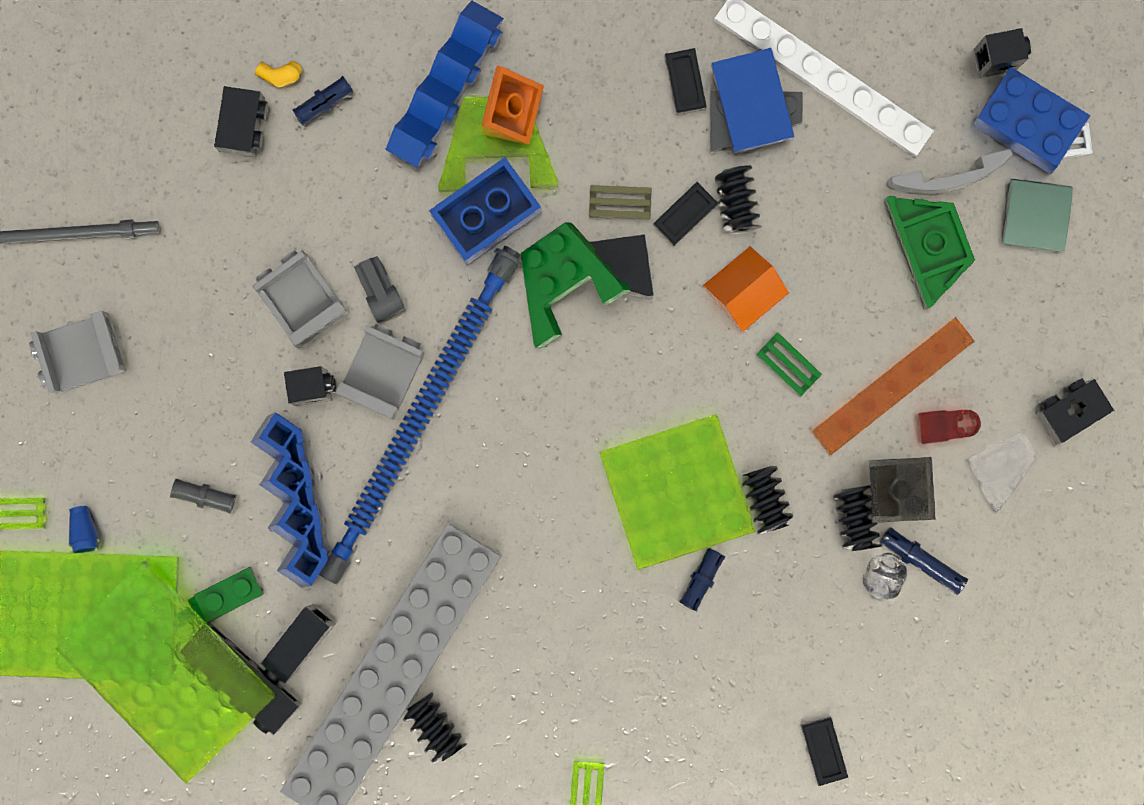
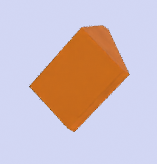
M496 66L481 125L483 134L529 145L544 85L505 67Z
M750 246L703 285L741 332L745 331L789 294L774 267Z

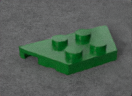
M888 196L884 200L925 309H928L975 261L973 252L954 203L930 202L924 199L912 200Z

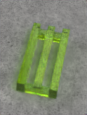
M0 498V505L36 504V510L0 511V517L36 516V522L0 523V529L46 528V522H44L46 498Z
M573 760L570 805H576L579 769H585L582 805H589L591 770H598L595 805H601L604 763Z

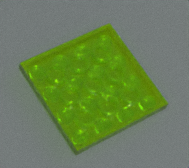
M717 414L599 452L637 570L756 532Z

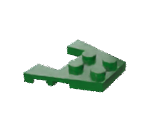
M563 223L521 252L535 348H543L562 335L551 310V305L590 279H592L603 304H610L630 291L626 282L619 280L611 271L612 267L602 261L595 253L596 249L573 223Z

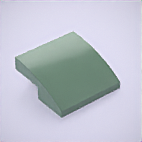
M1011 179L1005 207L1007 214L1002 235L1003 244L1064 251L1071 213L1073 187Z

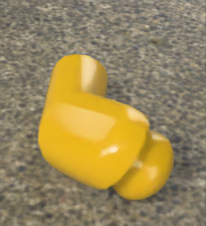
M261 61L255 70L256 76L275 87H284L295 83L302 73L301 65L295 61H290L276 69Z

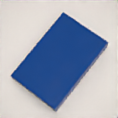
M772 48L711 63L734 153L794 139L795 136Z

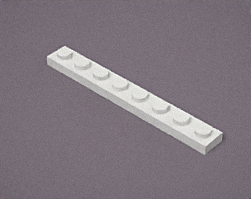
M727 0L714 19L716 23L757 51L772 48L776 64L914 158L934 132V130L743 0Z

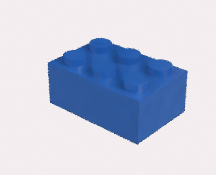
M1010 67L978 116L973 127L1049 174H1052L1091 115Z
M506 157L429 210L432 218L466 265L542 213L541 206Z

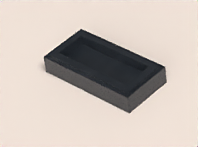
M695 48L666 53L665 61L676 115L706 110L707 106Z
M696 182L653 223V226L674 247L718 205V202Z
M826 717L801 724L817 785L821 786L849 778L832 718Z

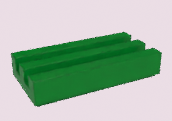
M778 332L756 354L799 397L822 375ZM778 342L812 376L808 378L774 344ZM768 350L804 383L802 387L797 385L766 355Z

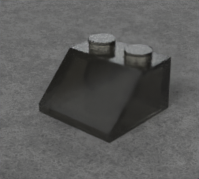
M932 457L868 460L872 523L936 520Z

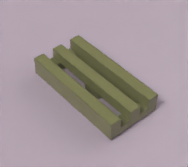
M590 185L589 217L650 220L652 188ZM596 193L645 195V200L596 198ZM596 205L644 206V212L596 210Z

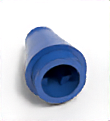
M78 506L69 509L68 545L72 547L73 553L79 554L97 550V542L100 539L88 506Z

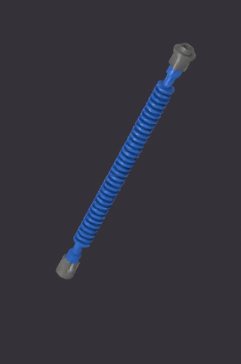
M504 245L502 250L499 248L495 249L494 253L496 255L487 269L489 274L484 281L485 287L478 300L471 298L470 302L474 304V307L467 305L466 309L470 311V314L465 311L463 312L462 316L466 318V321L461 318L459 319L458 323L463 325L462 328L456 325L454 330L459 332L458 335L453 332L450 335L455 339L454 342L450 339L446 342L451 347H443L442 350L447 355L439 354L438 357L443 362L435 361L434 364L439 366V369L432 367L430 371L435 373V376L428 374L426 377L431 380V383L424 381L423 385L428 387L427 390L420 388L419 392L424 394L423 397L416 395L415 399L420 401L419 404L412 402L411 406L416 408L415 411L408 409L407 413L411 414L412 417L404 416L403 420L407 421L408 424L400 423L399 427L403 428L404 431L401 432L397 429L395 433L400 438L398 439L393 436L391 440L396 445L394 446L389 443L388 448L392 452L390 453L385 450L384 455L388 459L386 460L381 457L380 462L384 466L382 467L377 464L376 469L380 473L375 471L372 473V476L377 479L369 478L368 483L373 486L365 485L364 490L369 493L365 494L362 492L360 494V497L365 499L364 502L359 499L356 501V504L361 507L354 506L352 508V511L357 514L350 513L348 517L353 521H345L344 524L349 528L342 541L336 543L332 552L328 551V561L319 574L328 581L339 584L350 564L348 560L354 551L351 549L359 534L366 536L367 531L363 527L368 529L371 527L367 520L372 522L375 520V517L370 515L371 512L376 515L379 513V510L374 507L375 505L380 508L383 506V503L378 500L379 498L384 501L386 500L387 496L382 494L383 491L388 494L390 493L391 489L386 487L387 484L392 487L395 483L390 480L391 477L396 480L399 476L394 473L395 470L400 473L403 469L398 466L399 463L403 466L406 465L407 462L402 459L403 456L407 459L410 458L411 455L406 453V450L414 451L415 448L410 446V443L417 445L419 441L414 439V436L421 438L423 434L419 433L418 429L425 431L426 427L421 425L422 422L429 424L430 420L425 418L426 415L433 417L434 413L429 411L430 408L437 410L438 406L433 404L434 401L438 403L442 401L437 395L445 396L446 392L441 390V388L448 389L450 387L445 381L447 380L452 383L454 378L450 377L449 374L451 373L456 376L458 372L453 367L455 366L460 369L461 364L457 360L459 359L464 362L465 357L461 353L468 355L469 350L465 346L472 348L473 343L469 339L474 341L477 339V336L472 333L480 334L481 330L476 326L483 327L485 323L480 319L487 320L489 318L484 312H492L493 309L488 305L496 291L500 292L505 282H509L517 266L521 267L523 262L518 259L521 254L512 248Z

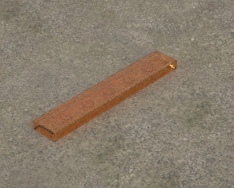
M956 317L814 428L811 433L826 452L832 455L975 342V340Z

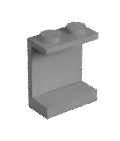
M101 310L90 314L91 318L64 327L44 333L38 331L31 332L33 341L29 342V346L34 359H39L42 370L38 372L44 389L47 388L48 392L57 394L126 372L109 313Z
M375 324L374 328L366 325L364 329L366 334L344 382L339 383L335 393L394 420L425 353L419 349L420 343L404 336L402 341L391 337L393 331L384 326Z

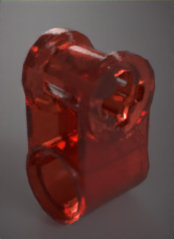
M941 410L918 413L922 444L971 437L978 433L981 427L980 417L972 410ZM963 415L972 422V426L967 427V432H965L963 427H958V421L963 420Z

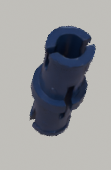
M341 76V78L322 91L316 90L313 97L297 108L292 109V111L304 126L323 111L329 112L332 110V105L354 91L344 76Z
M707 548L696 572L693 571L690 575L692 579L679 603L697 612L709 587L712 588L715 583L713 579L725 559L724 555L711 548Z

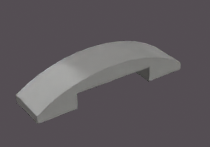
M1007 149L980 156L975 161L977 170L924 182L922 171L919 170L891 177L887 181V186L895 191L917 195L941 194L959 190L993 173L1013 155L1012 150Z

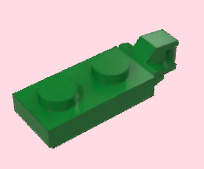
M248 567L194 594V597L188 599L191 607L177 613L176 616L181 625L196 618L201 625L205 622H211L264 595V592L252 568Z

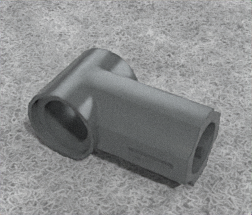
M378 256L364 260L354 267L367 294V303L377 323L405 310L395 286L391 285Z

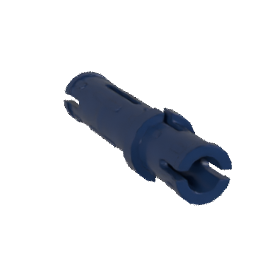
M892 527L888 528L884 533V538H881L880 544L902 557V562L905 564L911 563L956 595L960 594L964 589L963 583L967 584L968 578L963 577L920 548V543L917 541L911 542Z

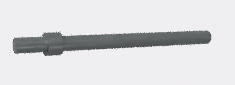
M131 219L120 220V223L0 231V244L121 236L122 239L135 238L137 234L159 233L160 226L158 221L135 222Z

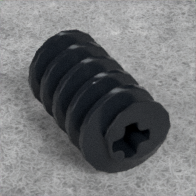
M751 165L725 169L715 176V182L723 184L717 188V194L726 196L719 200V206L728 208L721 212V218L730 220L723 224L722 228L724 231L742 233L762 227L752 223V221L760 217V214L750 211V209L758 205V202L750 201L748 198L756 193L755 189H748L746 186L754 181L753 177H747L744 174L753 169Z
M769 466L741 475L749 477L742 483V487L753 489L746 495V499H756V503L750 506V511H760V514L753 521L754 523H764V526L757 531L759 535L789 526L786 523L793 518L792 513H783V510L790 505L789 502L779 501V498L786 493L785 490L775 489V486L782 482L781 478L771 477L778 470L777 466Z
M871 485L843 489L833 496L834 500L843 501L842 505L835 508L836 512L845 513L846 515L838 520V524L848 527L840 532V536L850 538V541L842 545L843 549L859 551L882 547L881 544L872 543L873 540L880 537L879 532L870 531V528L878 524L877 520L868 518L869 515L876 512L875 508L866 506L868 502L873 500V496L863 493L871 488Z
M431 692L407 709L408 712L403 721H415L410 731H422L417 741L418 743L429 741L424 752L435 751L436 754L431 762L436 763L446 760L466 746L467 743L457 745L462 735L461 733L450 735L455 725L453 722L443 724L448 714L446 712L436 714L441 704L439 702L429 704L430 699L434 695Z

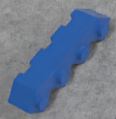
M473 0L464 8L458 17L451 37L438 51L429 75L417 87L406 114L394 126L385 150L415 167H418L425 158L431 159L438 146L435 142L447 121L451 123L460 108L457 104L469 84L473 85L481 72L479 66L490 47L495 48L503 34V31L499 30L504 19L503 17Z
M275 412L266 417L250 442L275 459L259 484L284 502L268 528L293 544L277 571L304 588L313 585L328 561V556L320 531L322 527L317 504L314 502L309 464L306 461L302 444L304 442L302 431Z

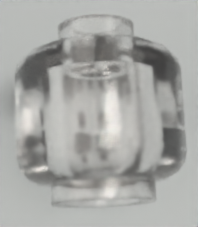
M883 553L875 555L867 565L863 575V585L874 598L893 599L900 594L908 574L907 568L901 558L895 554Z

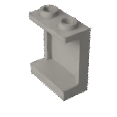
M303 250L299 253L293 251L281 260L282 265L274 271L269 268L256 277L257 283L252 286L283 327L290 341L298 349L349 314Z

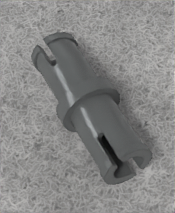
M175 479L170 494L171 498L195 503L198 508L203 509L206 506L229 514L233 510L236 495L210 489V485L203 484L199 486L179 479Z

